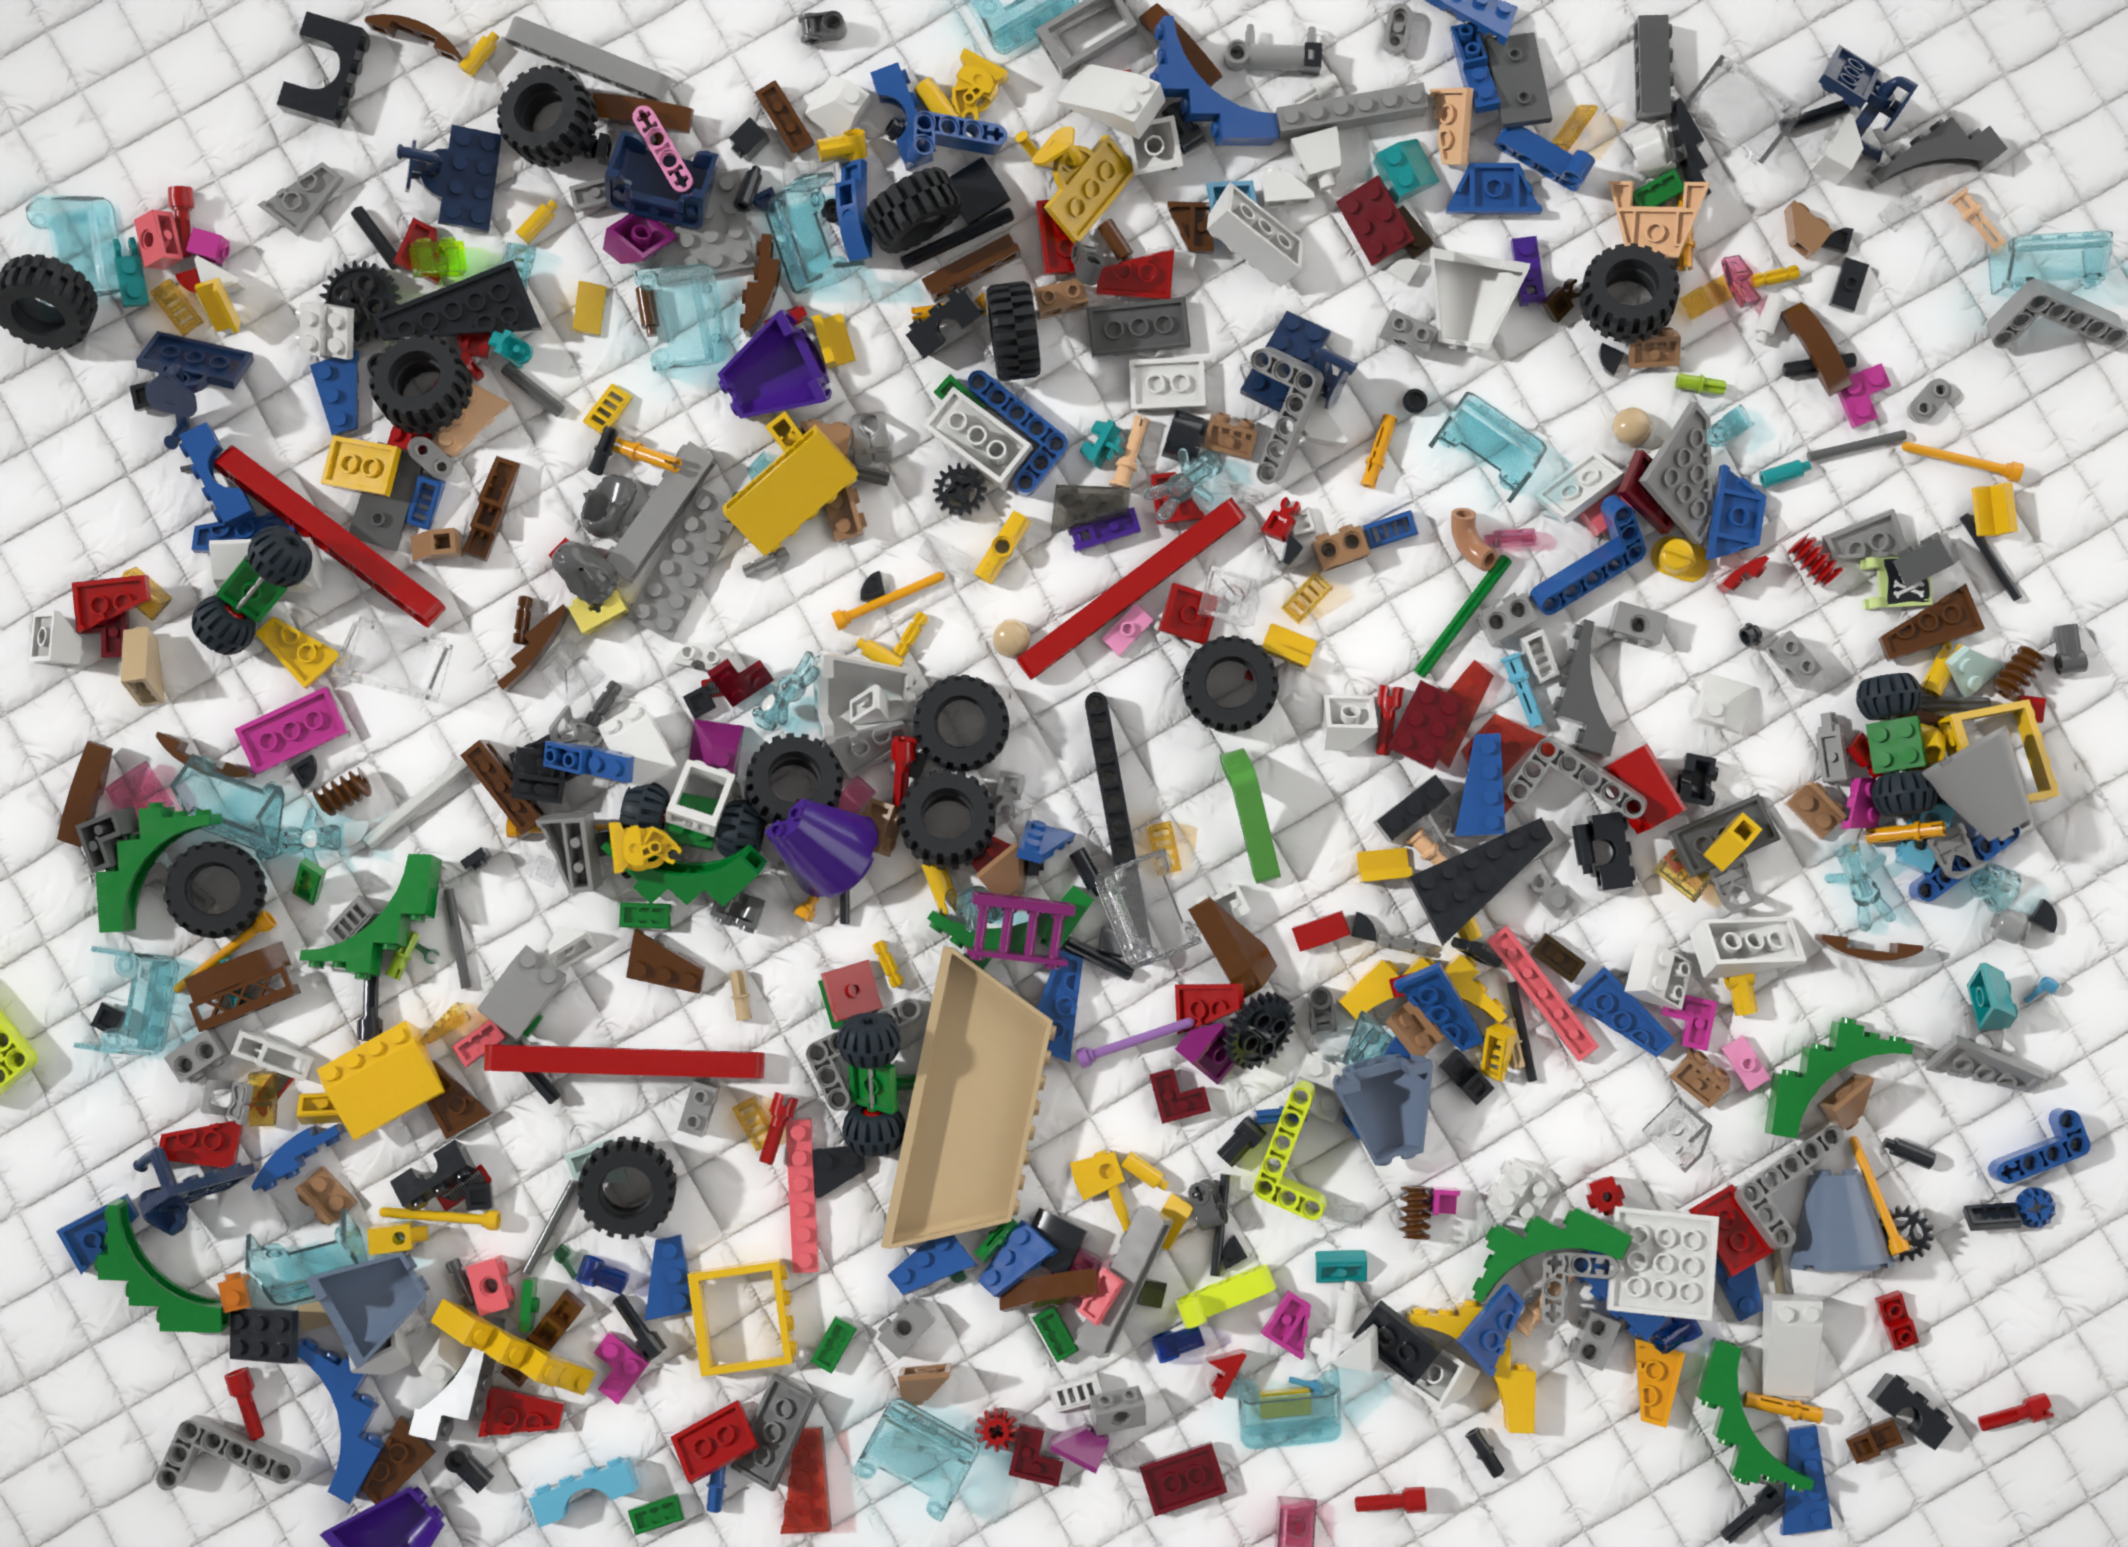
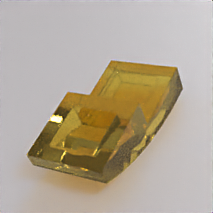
M1722 274L1704 286H1700L1683 296L1679 301L1692 321L1734 298L1736 295Z
M275 1071L251 1072L248 1074L249 1084L254 1086L251 1104L248 1105L250 1107L249 1125L275 1126L278 1109L277 1073Z

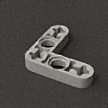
M1564 1251L1549 1252L1543 1261L1541 1315L1544 1323L1555 1327L1565 1322L1567 1317L1568 1276L1613 1278L1620 1271L1618 1260L1603 1254ZM1555 1255L1558 1256L1559 1261H1562V1266L1557 1267V1274H1562V1278H1549V1273L1554 1274L1555 1271L1554 1265H1550V1260L1555 1259ZM1579 1257H1583L1588 1261L1589 1266L1585 1272H1579L1575 1268V1261ZM1593 1258L1597 1259L1595 1264H1604L1606 1259H1608L1609 1264L1614 1265V1270H1610L1608 1275L1605 1269L1597 1268L1595 1269L1596 1274H1593ZM1553 1281L1560 1283L1562 1286V1292L1558 1296H1553L1549 1292V1284ZM1548 1299L1553 1301L1562 1300L1561 1304H1556V1312L1560 1313L1561 1316L1556 1318L1555 1322H1553L1552 1317L1548 1316V1312L1553 1311V1303L1548 1304Z

